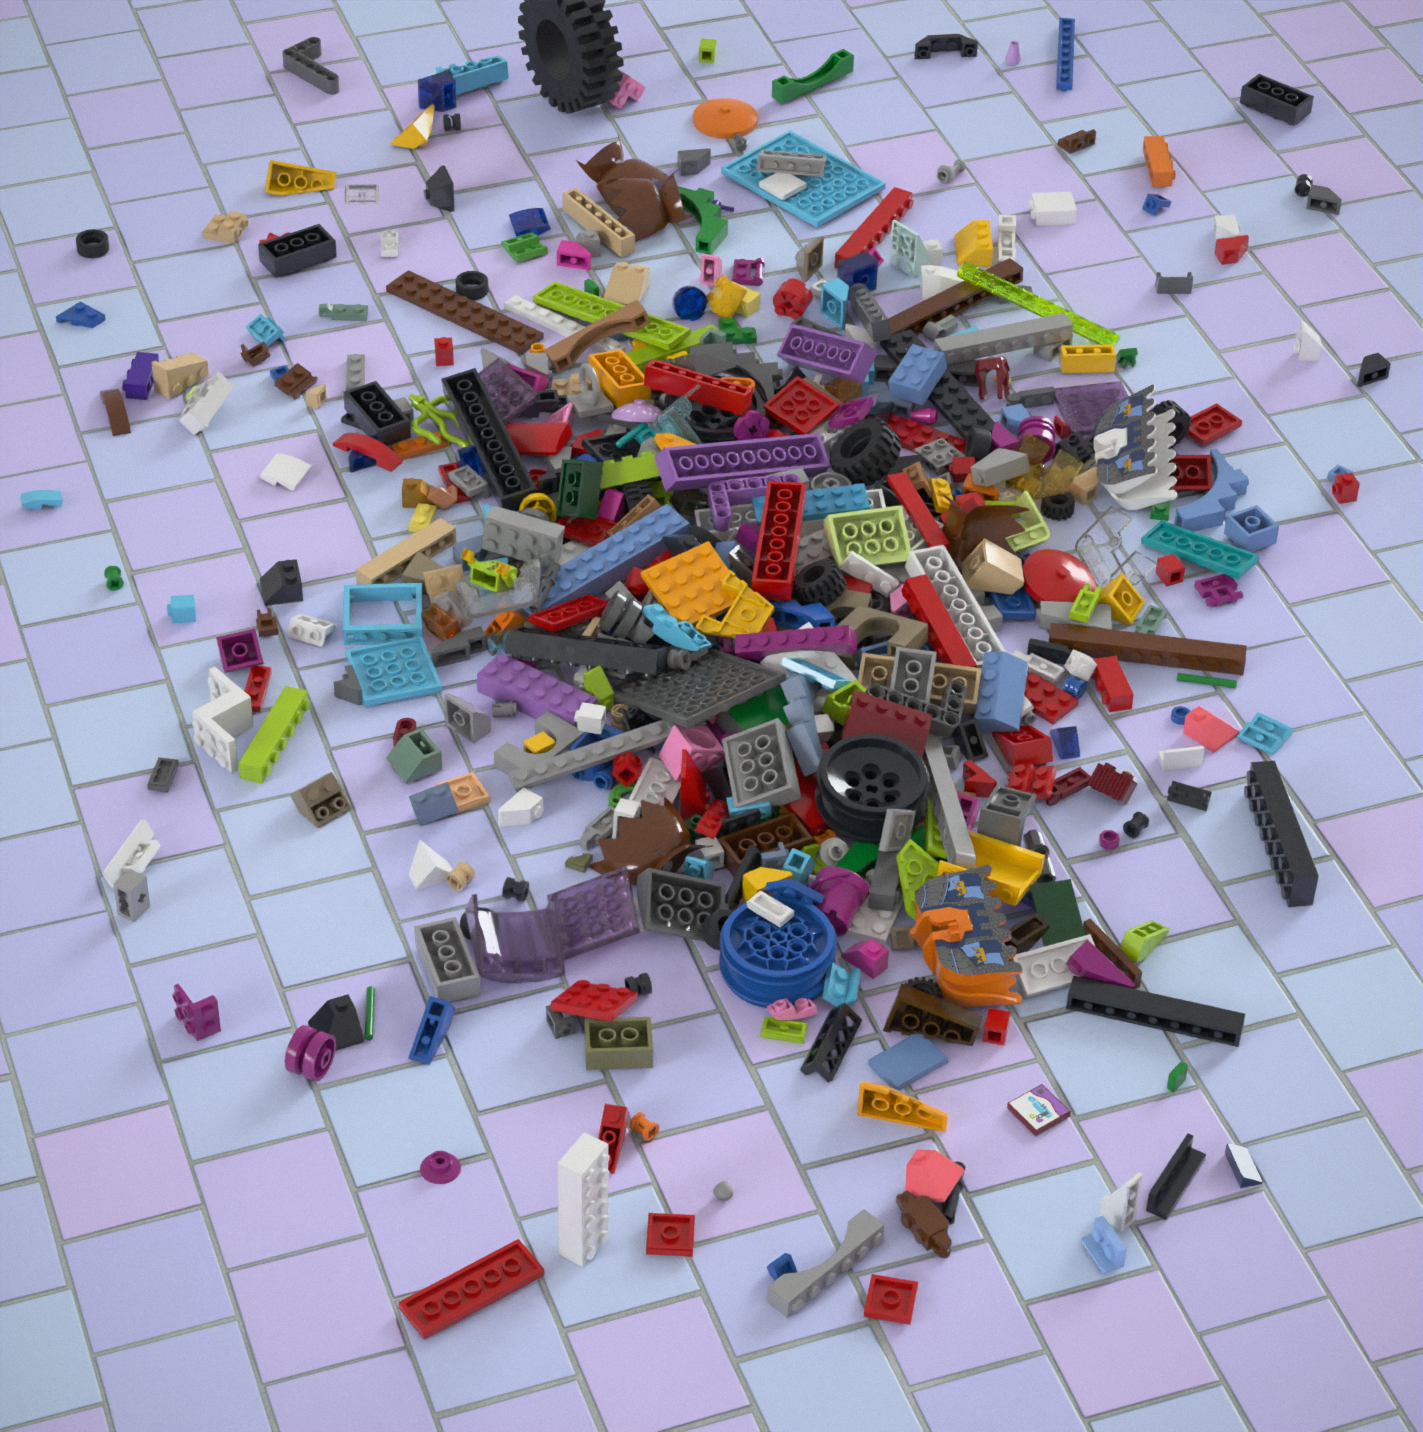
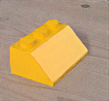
M972 220L954 236L957 266L992 267L993 244L990 220Z

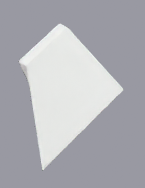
M420 839L409 872V878L416 890L445 882L447 874L453 870L448 861Z

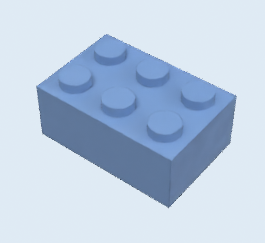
M912 344L888 381L891 397L923 405L947 369L945 353Z

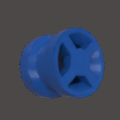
M1071 675L1066 680L1063 691L1080 699L1086 691L1087 682L1084 680L1079 681L1076 676Z

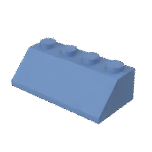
M1004 651L984 652L975 718L981 732L1019 731L1028 670L1027 661Z

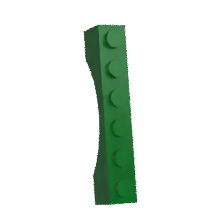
M841 49L832 53L820 68L808 76L789 78L783 75L772 80L771 97L783 104L840 77L846 76L853 72L854 55L845 49Z

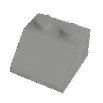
M449 693L444 695L446 726L473 743L491 732V717L487 713L460 697Z

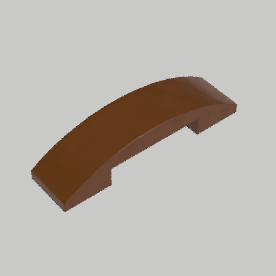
M114 388L100 391V396L109 418L112 435L117 436L131 433L120 390Z

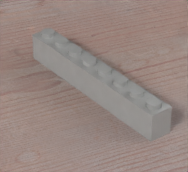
M1065 313L934 339L933 350L944 352L946 364L948 365L1072 339L1073 324Z

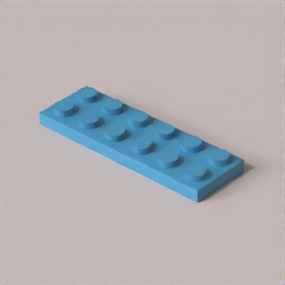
M864 483L806 491L803 522L825 519L830 514L869 510L870 505ZM765 496L752 498L756 523L761 525Z

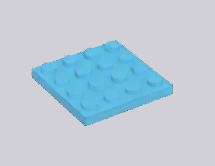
M422 636L345 650L348 664L353 665L362 689L364 707L442 692L441 682Z

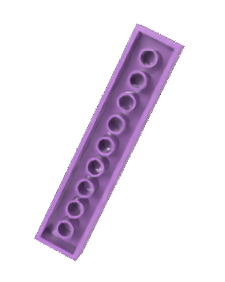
M819 433L665 447L654 458L666 492L708 488V485L713 481L761 477L771 473L803 468L807 477H815L831 467Z

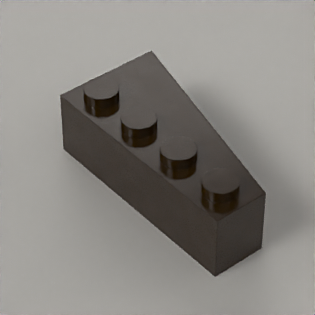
M901 983L886 1018L883 1031L901 1032L902 1035L908 1036L916 1033L924 1035L926 1039L939 1038L944 1039V1042L973 1046L980 1030L983 1016Z

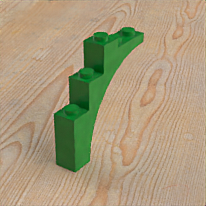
M678 186L683 208L691 215H695L694 218L701 228L696 236V252L712 255L728 235V220L721 219V206L712 204L714 201V191L698 188L695 191Z
M920 825L910 836V839L926 852V827ZM856 841L835 867L848 869L866 879V873L869 870L875 869L880 844L877 846ZM931 856V857H932L933 859H935L938 863H939L940 860L945 861V862L948 861V860H947V857H946V859H944V858H941V857L936 858V857Z

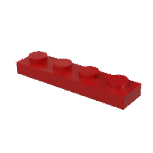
M714 799L697 824L695 831L714 840L721 829L722 821L729 817L727 802Z

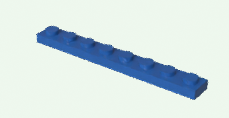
M1059 18L1056 89L1062 91L1072 90L1075 34V19Z

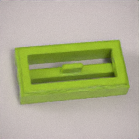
M765 1016L760 1037L804 1044L808 1023L777 1020L773 1017Z

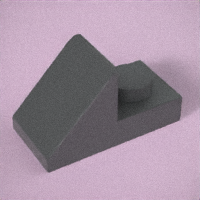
M353 665L344 666L345 674H342V680L334 682V695L353 704L363 705L362 689Z

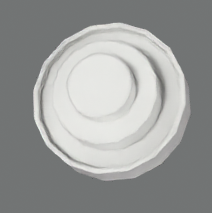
M830 838L821 843L818 856L828 867H835L849 849L843 840Z

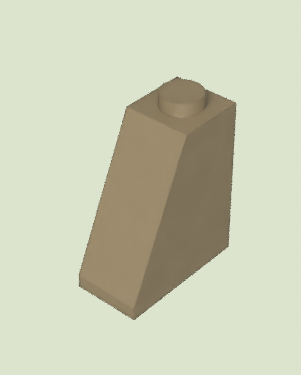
M417 552L403 572L402 582L422 583V594L427 595L423 572L443 567L423 553Z

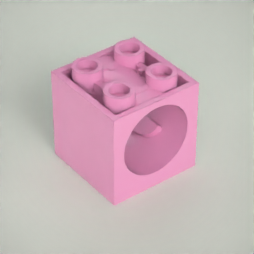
M674 724L658 756L675 781L681 782L682 749L688 751L701 772L722 758L724 749L708 726L697 725L693 728H685Z

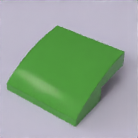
M532 232L501 241L505 251L516 262L548 254L547 246L541 244L539 236Z

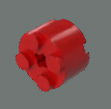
M793 278L788 279L782 283L773 296L775 313L779 316L791 317L794 320L800 316L802 317L813 301L812 291L805 287L806 284Z

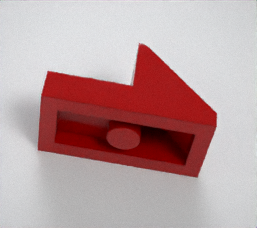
M970 759L964 762L962 778L965 780L964 792L976 793V797L988 798L996 787L997 781Z

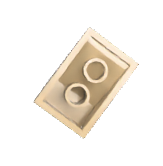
M626 262L616 263L612 269L604 298L622 305H627L636 299L640 302L649 287L650 268L644 265H630Z

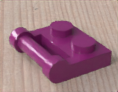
M757 258L756 260L734 259L732 281L740 285H762V271L765 266V260L763 258ZM751 269H756L754 277H750Z

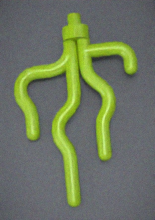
M410 394L408 400L412 402L411 406L421 412V415L411 422V428L417 435L430 439L436 445L442 443V440L434 433L418 426L427 418H430L439 425L441 436L445 440L458 444L473 455L468 442L458 436L451 435L447 431V425L442 418L453 420L461 430L453 412L436 408L441 403L449 405L445 396H439L428 402L421 395L415 396Z

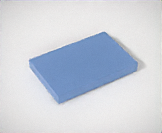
M916 1033L868 1060V1065L889 1086L898 1091L948 1063V1057L929 1039L924 1038V1035Z

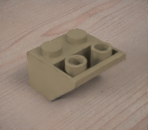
M332 772L322 775L290 793L299 813L315 827H319L351 809Z

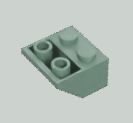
M422 728L403 735L386 757L389 764L406 784L442 770L441 751Z

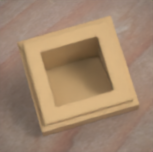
M325 384L306 391V405L319 409L327 400Z

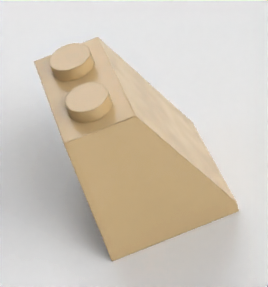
M985 538L961 563L962 576L969 589L1013 595L1024 584L1021 559Z

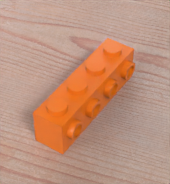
M1144 136L1142 150L1152 187L1172 186V180H1175L1176 173L1173 170V161H1170L1171 154L1168 151V143L1165 142L1164 136Z

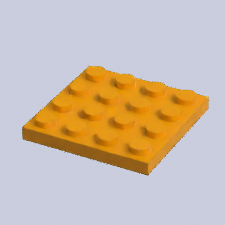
M709 541L641 571L642 579L664 610L676 618L677 622L687 621L693 627L697 625L702 615L714 618L729 611L738 595L722 588V582L729 569Z

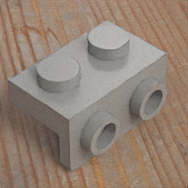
M444 589L433 599V602L454 631L469 626L473 622L452 590L446 591Z

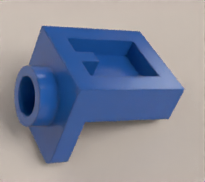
M1148 193L1142 209L1152 215H1156L1158 209H1162V207L1169 208L1172 201L1159 194Z

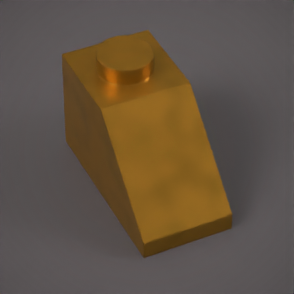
M404 478L402 485V507L416 508L418 503L437 506L427 499L428 487L430 485L423 479Z

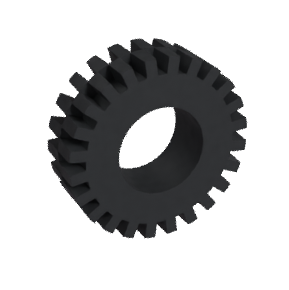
M524 0L525 2L520 3L519 9L523 15L518 16V23L524 30L518 31L519 39L525 41L526 46L521 47L522 55L529 56L530 61L526 63L528 71L534 70L535 75L532 81L535 86L542 85L540 91L542 97H549V104L552 107L558 106L559 112H567V114L591 108L615 97L614 93L620 89L618 82L623 79V73L618 68L624 66L623 58L617 55V52L622 50L621 42H617L614 39V35L619 33L617 25L611 27L609 23L613 15L610 10H603L606 1Z

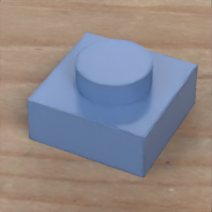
M1337 464L1328 472L1327 479L1334 482L1335 475L1353 473V471Z

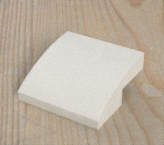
M276 454L259 477L273 486L280 483L294 491L309 472L312 465L289 455Z

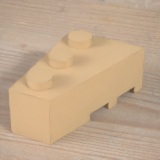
M193 352L178 355L174 359L165 358L161 362H152L154 389L157 393L168 399L175 397L209 375L207 360Z

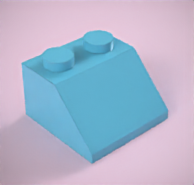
M836 278L821 285L820 314L843 330L845 329L849 285Z

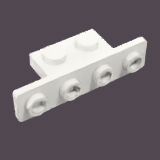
M145 819L140 820L102 872V875L112 889H114L113 884L129 869L143 873L148 863L155 857L156 852L161 847L157 840H151L154 832Z

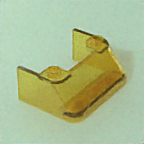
M1027 432L1016 452L1028 455L1030 471L1005 480L1006 485L1021 493L1028 491L1034 500L1063 494L1071 488L1073 480L1084 463L1060 449L1042 478L1045 465L1041 462L1050 446Z

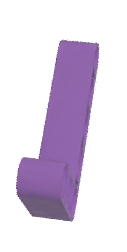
M781 474L711 482L708 485V503L714 528L720 532L728 531L731 528L730 505L752 503V498L765 496L768 481L800 483L799 476L796 474Z

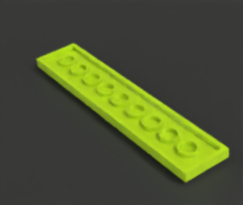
M556 281L532 296L534 303L590 323H594L625 306ZM647 314L651 322L650 324L636 332L621 333L664 350H670L689 337L691 329Z

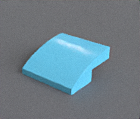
M1257 712L1252 721L1245 724L1237 739L1273 755L1292 735L1293 728Z

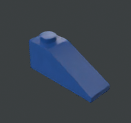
M432 996L429 997L408 1057L410 1060L428 1065L431 1064L449 1030L456 1010L450 1001Z

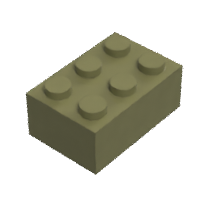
M651 1017L615 1018L612 1022L599 1019H584L586 1070L653 1068Z

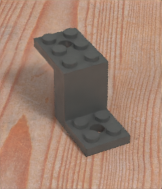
M996 785L980 810L977 833L1020 847L1025 818L1034 806L1037 795Z

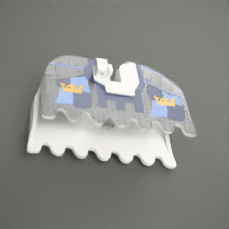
M1153 384L1111 405L1099 418L1094 428L1097 477L1117 503L1126 510H1139L1177 498V492L1169 490L1177 482L1174 476L1169 477L1176 470L1175 463H1168L1176 456L1175 450H1168L1176 441L1174 436H1168L1175 430L1174 423H1168L1175 416V411L1170 409L1157 416L1154 412H1148L1156 404L1153 398L1148 399L1156 390Z

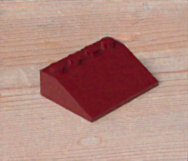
M855 690L847 705L841 740L861 734L884 735L907 744L922 758L932 715Z

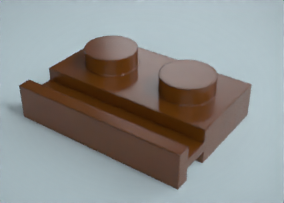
M297 363L278 378L274 386L288 396H293V399L296 400L317 382L318 377H313L310 371Z

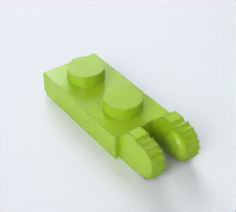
M1086 583L1083 589L1080 590L1069 612V618L1088 623L1101 596L1102 586H1097L1095 592H1091V584Z

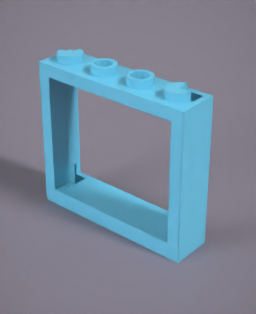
M422 583L344 585V645H376L418 636L423 637ZM416 600V623L350 625V602ZM348 635H354V638H348Z

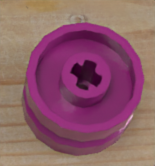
M307 1025L300 1026L293 1034L286 1050L284 1061L286 1070L297 1075L303 1074L305 1078L313 1081H320L332 1064L336 1051V1038L334 1035L326 1032L318 1033L313 1027Z

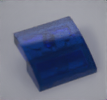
M543 208L524 209L509 214L516 236L534 232L538 236L551 230Z

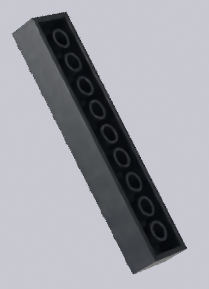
M476 368L441 378L444 396L499 507L515 512L519 511L523 499L530 494L537 493V488Z

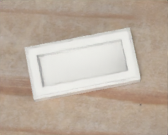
M761 890L747 901V908L780 928L794 916V910Z

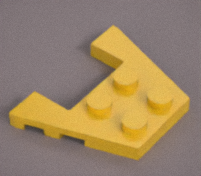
M729 570L722 582V588L738 595L722 622L702 615L695 627L700 634L736 638V634L760 633L774 612V606L758 592L751 590L745 581L738 579L735 573Z

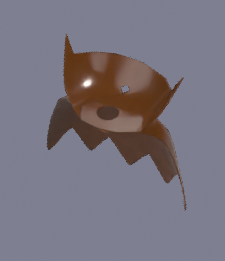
M620 139L602 148L586 164L577 161L582 170L597 183L598 191L618 217L622 216L621 208L611 205L609 202L619 195L621 191L605 187V185L616 180H604L641 178L652 181L653 178L665 182L669 177L661 170L640 159L632 158L624 161Z
M677 171L665 180L660 190L649 179L625 178L604 180H616L605 185L607 188L621 191L609 204L627 210L617 221L623 226L633 228L631 232L635 234V242L664 229L668 223H678L695 216L685 215L674 177Z
M943 495L950 502V507L942 532L950 543L947 551L961 575V563L984 538L1011 554L1018 556L1005 538L1025 532V529L1011 515L1029 511V508L1012 505H985L975 507L965 515L957 503ZM984 591L985 595L990 598L988 591Z
M664 797V806L641 800L642 818H619L620 838H598L604 860L592 863L589 867L611 879L637 886L638 875L647 868L663 871L664 865L668 861H672V868L667 872L675 873L682 866L689 853L698 849L713 847V845H690V834L686 824L677 809L666 797Z

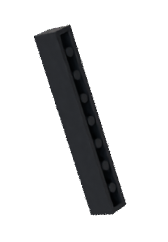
M1077 976L1072 978L1066 1009L1235 1047H1239L1246 1015L1245 1013Z

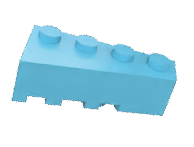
M500 55L479 59V62L466 61L465 65L461 66L450 64L449 68L442 69L441 66L436 67L437 85L452 96H459L461 93L472 92L477 88L488 87L490 84L501 83L503 80L509 79L507 60Z

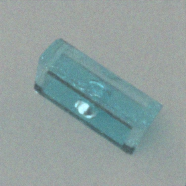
M517 625V626L512 627V628H509V629L521 627V625ZM509 629L486 637V648L491 656L505 652L506 635Z

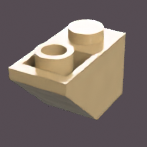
M1096 466L1069 480L1068 493H1072L1075 500L1083 506L1097 498L1098 477Z

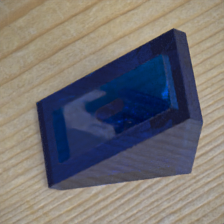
M1077 726L1050 730V735L1060 760L1080 757Z

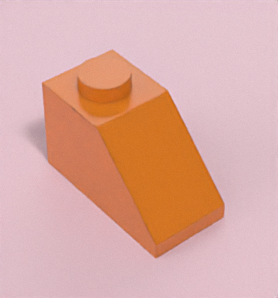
M968 473L962 486L963 494L978 492L984 501L999 500V491L994 485L985 487L973 484L972 474Z

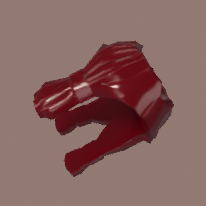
M999 356L997 358L992 357L991 359L978 360L974 371L978 379L980 400H984L987 397L985 379L987 373L991 370H996L998 399H1003V387L1006 399L1007 395L1010 394L1008 373L1010 368L1007 359L1004 356Z

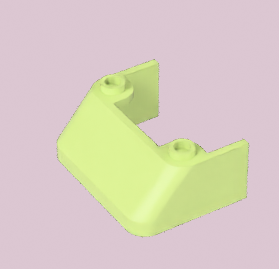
M1024 491L1015 506L1029 508V511L1019 513L1023 521L1018 523L1025 529V532L1005 538L1015 553L1044 544L1050 537V530L1028 491Z

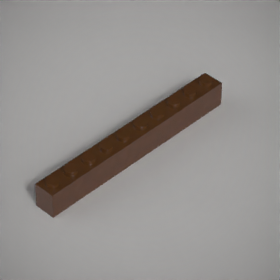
M1008 258L888 318L891 336L910 329L917 335L923 332L928 322L936 323L950 314L955 316L1001 293L1010 286L1023 282V267L1011 258Z
M1051 623L1049 642L1068 646L1069 650L1073 651L1074 649L1091 658L1116 656L1118 661L1235 675L1244 674L1247 645Z

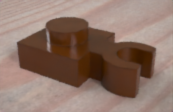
M267 608L268 612L266 614H262L260 609L257 610L256 626L259 637L279 635L276 617H272V610L270 608Z

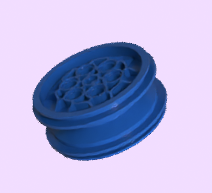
M771 896L794 910V916L781 928L747 908V902L732 912L725 921L720 933L721 952L719 968L725 983L736 996L747 1003L767 1009L768 1005L780 999L787 998L792 1005H795V1001L800 998L813 1001L823 993L827 968L832 962L836 964L837 936L832 924L822 911L814 905L797 898Z

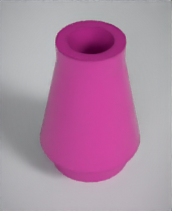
M932 407L911 411L910 419L915 422L932 425L937 423L938 412L937 409Z

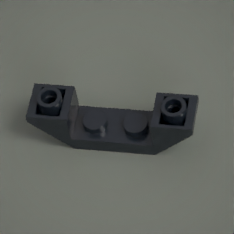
M961 34L927 35L915 44L914 59H930L931 52L959 51L961 57H977L978 42Z

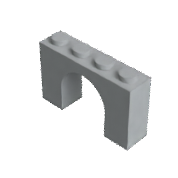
M547 711L535 720V735L544 731L555 740L556 745L548 752L531 754L506 742L494 752V767L508 775V772L569 752L571 746L584 732L577 731V727Z

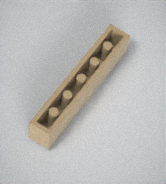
M574 188L562 193L563 211L585 229L597 230L600 241L620 257L635 252V234L579 189Z
M439 518L356 569L357 585L392 583L402 576L417 552H421L431 559L452 546V544L457 543L456 528L442 518Z

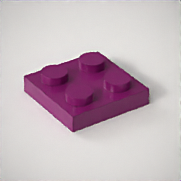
M872 397L841 404L828 422L830 429H843L864 419L874 404Z

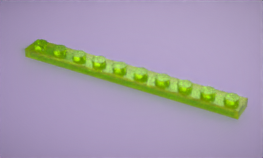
M966 261L957 272V277L1040 317L1065 313L1073 324L1072 332L1099 345L1114 344L1115 347L1121 335Z

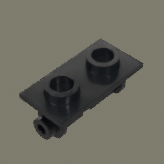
M1172 781L1171 786L1168 788L1167 800L1207 811L1212 792Z

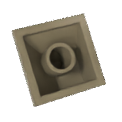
M823 236L806 244L796 253V268L804 282H807L823 265Z

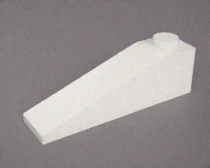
M921 266L920 287L922 300L924 301L974 275L942 266Z

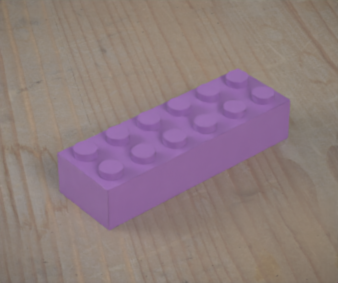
M791 324L776 356L789 365L863 384L878 351L862 341Z
M501 652L477 673V692L494 700L506 701V703H510V701L512 703L516 702L517 711L534 719H538L545 712L550 711L577 727L574 717L576 710L580 709L582 702L598 705L597 697Z

